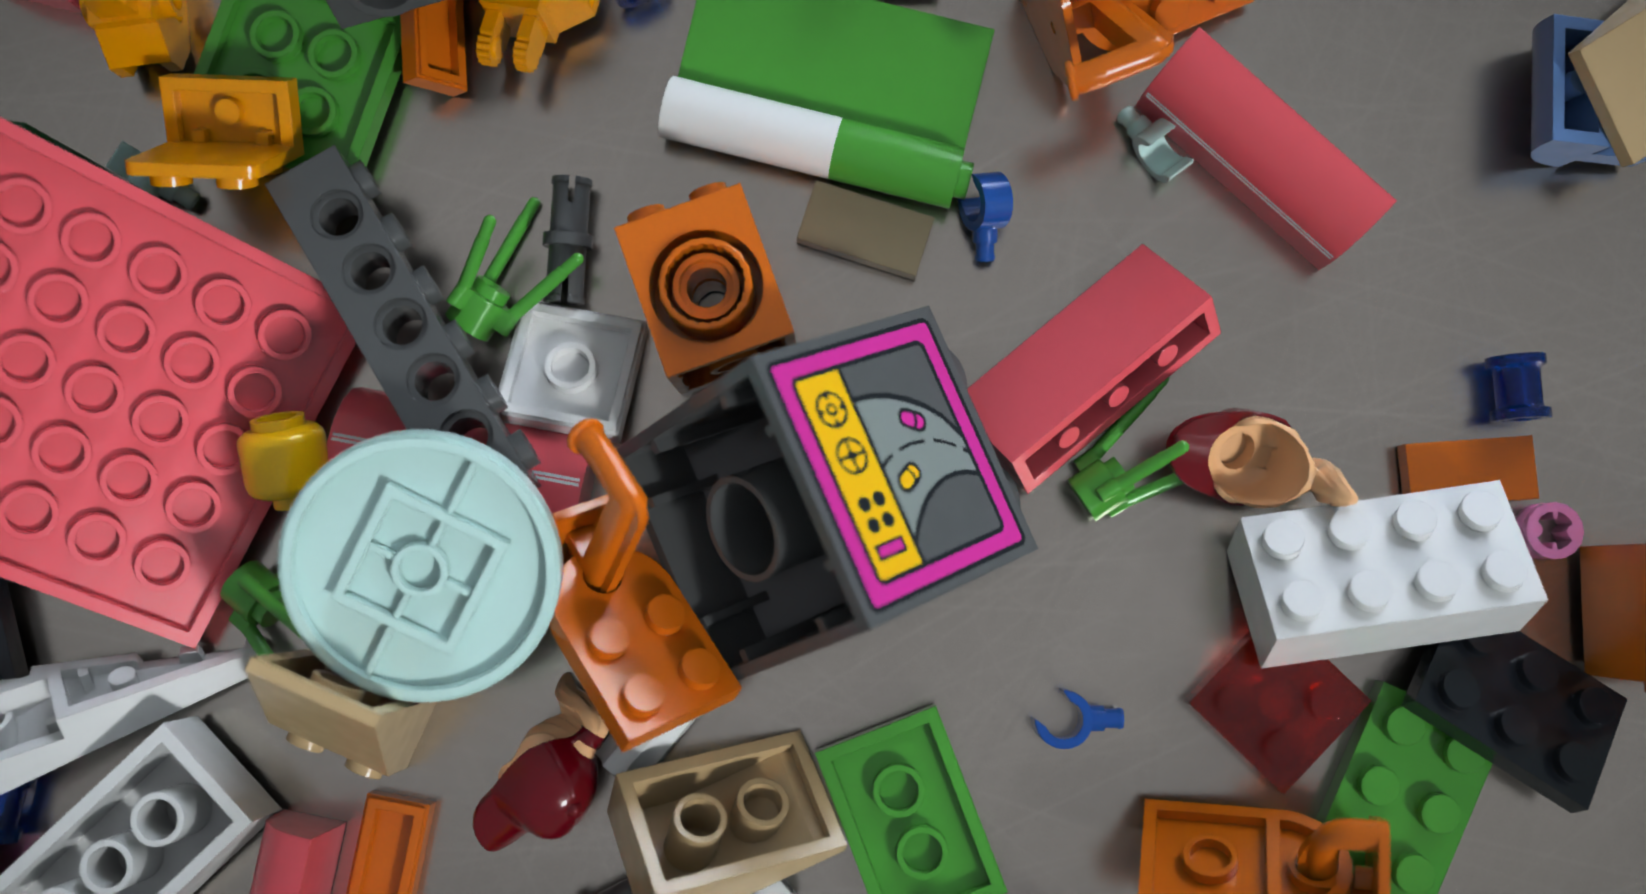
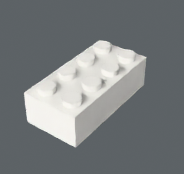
M1500 480L1359 500L1356 504L1345 507L1324 505L1241 517L1227 549L1261 669L1517 632L1548 601Z
M198 715L165 722L0 875V894H193L265 826L266 820L271 815L280 812L282 808Z

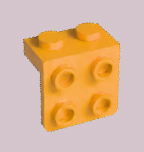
M177 73L159 76L167 142L125 159L127 175L149 176L150 185L156 187L186 186L193 183V178L216 179V186L218 188L229 190L248 189L259 186L258 178L280 174L283 172L284 165L304 155L297 78Z

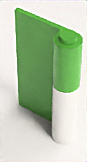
M696 0L678 77L671 76L662 99L658 134L662 138L950 209L952 198L965 200L974 163L962 159L995 29L877 0Z

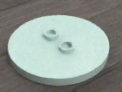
M411 429L393 431L361 441L330 460L309 479L293 502L283 525L278 551V578L287 613L296 631L313 654L330 670L353 685L379 696L409 702H439L466 697L482 691L511 674L529 657L546 633L556 609L563 579V554L557 525L549 506L533 482L514 463L487 445L465 436L438 430Z

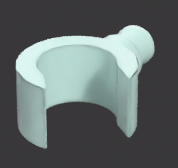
M1133 106L1125 107L1118 114L1117 121L1127 129V134L1133 139V148L1139 161L1156 180L1168 183L1193 164L1194 159L1180 156L1166 141L1164 136L1176 127L1170 121L1159 118L1152 123L1145 115H1139Z
M124 141L120 143L105 166L106 168L157 198L161 196L171 203L176 201L187 210L193 209L200 198L199 192L193 191L187 186L156 187L150 185L149 176L127 175L125 159L142 152Z

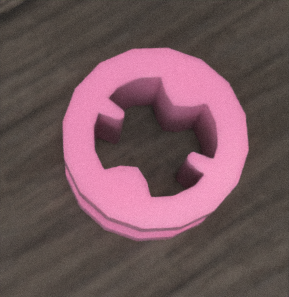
M1550 502L1528 505L1520 510L1515 517L1531 558L1538 560L1567 558L1575 553L1582 544L1584 535L1582 520L1577 512L1566 504ZM1554 519L1557 525L1552 529L1551 534L1556 542L1541 543L1538 537L1544 529L1538 521Z

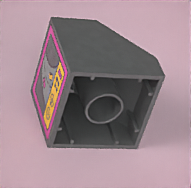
M930 306L751 356L616 449L647 497L648 523L646 530L662 567L669 573L737 680L874 629L1038 549L1020 509V496L1017 486L998 460L967 391V379L963 366L955 354L948 349Z

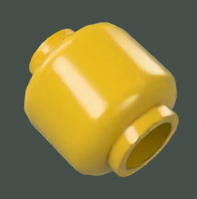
M302 411L277 412L256 417L249 421L250 430L243 433L236 443L247 493L254 499L273 501L274 510L277 511L290 510L299 492L309 479L329 462L327 438L324 428L315 421L305 420V415Z

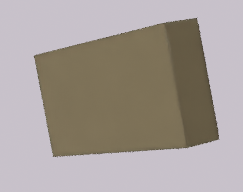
M816 180L796 239L798 244L915 281L935 217Z

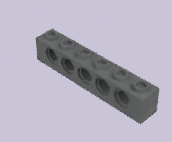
M333 145L265 183L406 430H438L464 436L474 428H486L488 433L486 445L514 463L533 482L536 488L540 487L541 484L532 471L533 467L541 463L538 455L521 429L510 434L499 415L500 412L508 408L505 399L488 374L478 379L467 361L468 357L476 353L473 345L456 319L447 324L444 322L435 304L444 300L441 291L424 265L416 270L412 268L403 251L413 245L392 212L382 217L372 200L382 194L362 160L351 165L337 147ZM349 216H358V222L353 230L347 234L335 236L337 226L343 219ZM385 267L390 268L389 278L381 287L366 290L367 279L375 270ZM421 320L422 330L420 335L409 344L398 345L397 335L401 327L410 321ZM442 374H454L455 384L450 394L440 400H429L428 389L431 382Z

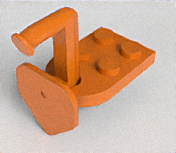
M1021 0V3L1051 70L1068 86L1071 101H1077L1081 94L1098 90L1161 64L1174 50L1172 35L1255 0ZM1082 34L1095 46L1111 52L1082 62L1077 35Z
M586 418L572 427L567 437V445L573 453L581 454L607 494L552 513L561 540L563 579L561 593L549 628L619 749L624 753L733 701L742 689V686L669 573L655 560L635 550L648 523L647 497L616 448L604 434L603 424L598 419Z
M1145 798L1138 894H1390L1389 821L1382 817L1369 816V819L1340 818L1321 823L1307 815L1289 810ZM1348 850L1365 852V866L1354 865V874L1353 863Z

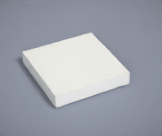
M545 302L537 303L518 320L498 388L508 405L507 409L499 413L503 422L569 434L572 427L579 421L586 418H595L603 424L604 434L612 443L620 444L648 333L647 321Z

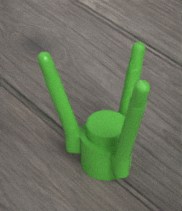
M531 197L485 274L477 276L496 225V218L493 215L484 217L459 281L446 299L451 304L445 313L446 317L450 321L456 319L463 331L479 340L488 342L495 330L501 335L508 337L518 320L562 283L584 261L581 253H574L510 309L505 305L511 295L496 284V281L540 206V200L536 197Z
M1169 377L1115 421L1090 450L1073 460L1079 472L1067 479V481L1095 522L1107 514L1113 518L1134 504L1184 484L1172 473L1136 489L1134 486L1138 481L1185 454L1189 450V444L1183 440L1164 451H1160L1126 472L1115 457L1110 458L1104 463L1100 460L1168 384Z
M254 560L242 565L229 576L220 592L221 598L234 609L229 617V621L244 634L257 656L274 654L257 628L258 623L262 627H269L280 621L302 640L287 613L281 594L278 572L274 574L262 562Z

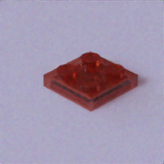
M1249 630L1183 702L1271 787L1284 795L1366 708L1371 700L1328 659L1261 669Z

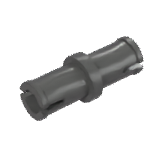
M554 175L551 179L553 188L550 231L543 232L542 245L548 248L547 276L574 253H581L584 257L583 263L569 274L566 280H568L567 306H583L585 303L583 294L586 251L593 250L594 239L592 235L588 234L590 190L593 181L586 177L576 176L574 201L569 202V175ZM562 283L545 296L543 302L561 305Z

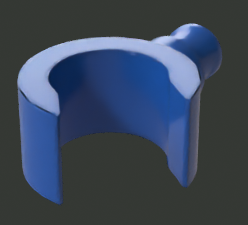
M1002 172L972 174L980 197L965 198V200L958 199L961 219L964 225L972 231V242L976 243L974 259L978 262H991L995 260L994 243H997L998 228H1004L1012 216V189L1007 177Z
M1059 688L1060 692L1068 701L1074 704L1078 712L1077 725L1069 734L1063 736L1052 735L1043 724L1031 717V724L1035 733L1044 742L1058 749H1071L1079 746L1088 738L1091 731H1104L1105 728L1122 729L1124 727V711L1122 708L1104 709L1103 705H1089L1082 696L1064 688Z

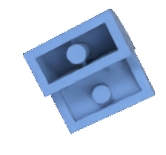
M1553 14L1539 22L1532 30L1530 156L1540 164L1561 167L1573 161L1620 166L1568 55L1572 49L1600 26L1604 20ZM1646 157L1636 162L1635 164L1628 165L1626 167H1632L1640 163L1646 162Z

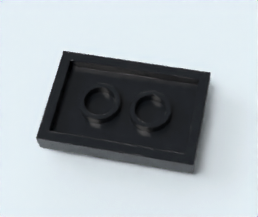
M1517 631L1428 644L1401 706L1566 811L1576 813L1589 810L1627 698L1522 632Z

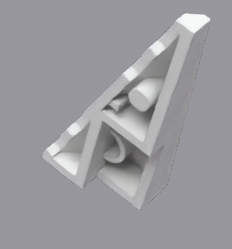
M246 639L245 647L240 649L205 653L198 644L195 649L189 646L180 647L179 657L143 661L138 653L121 654L32 666L28 676L0 680V795L247 679L245 668L250 657L257 656V654Z

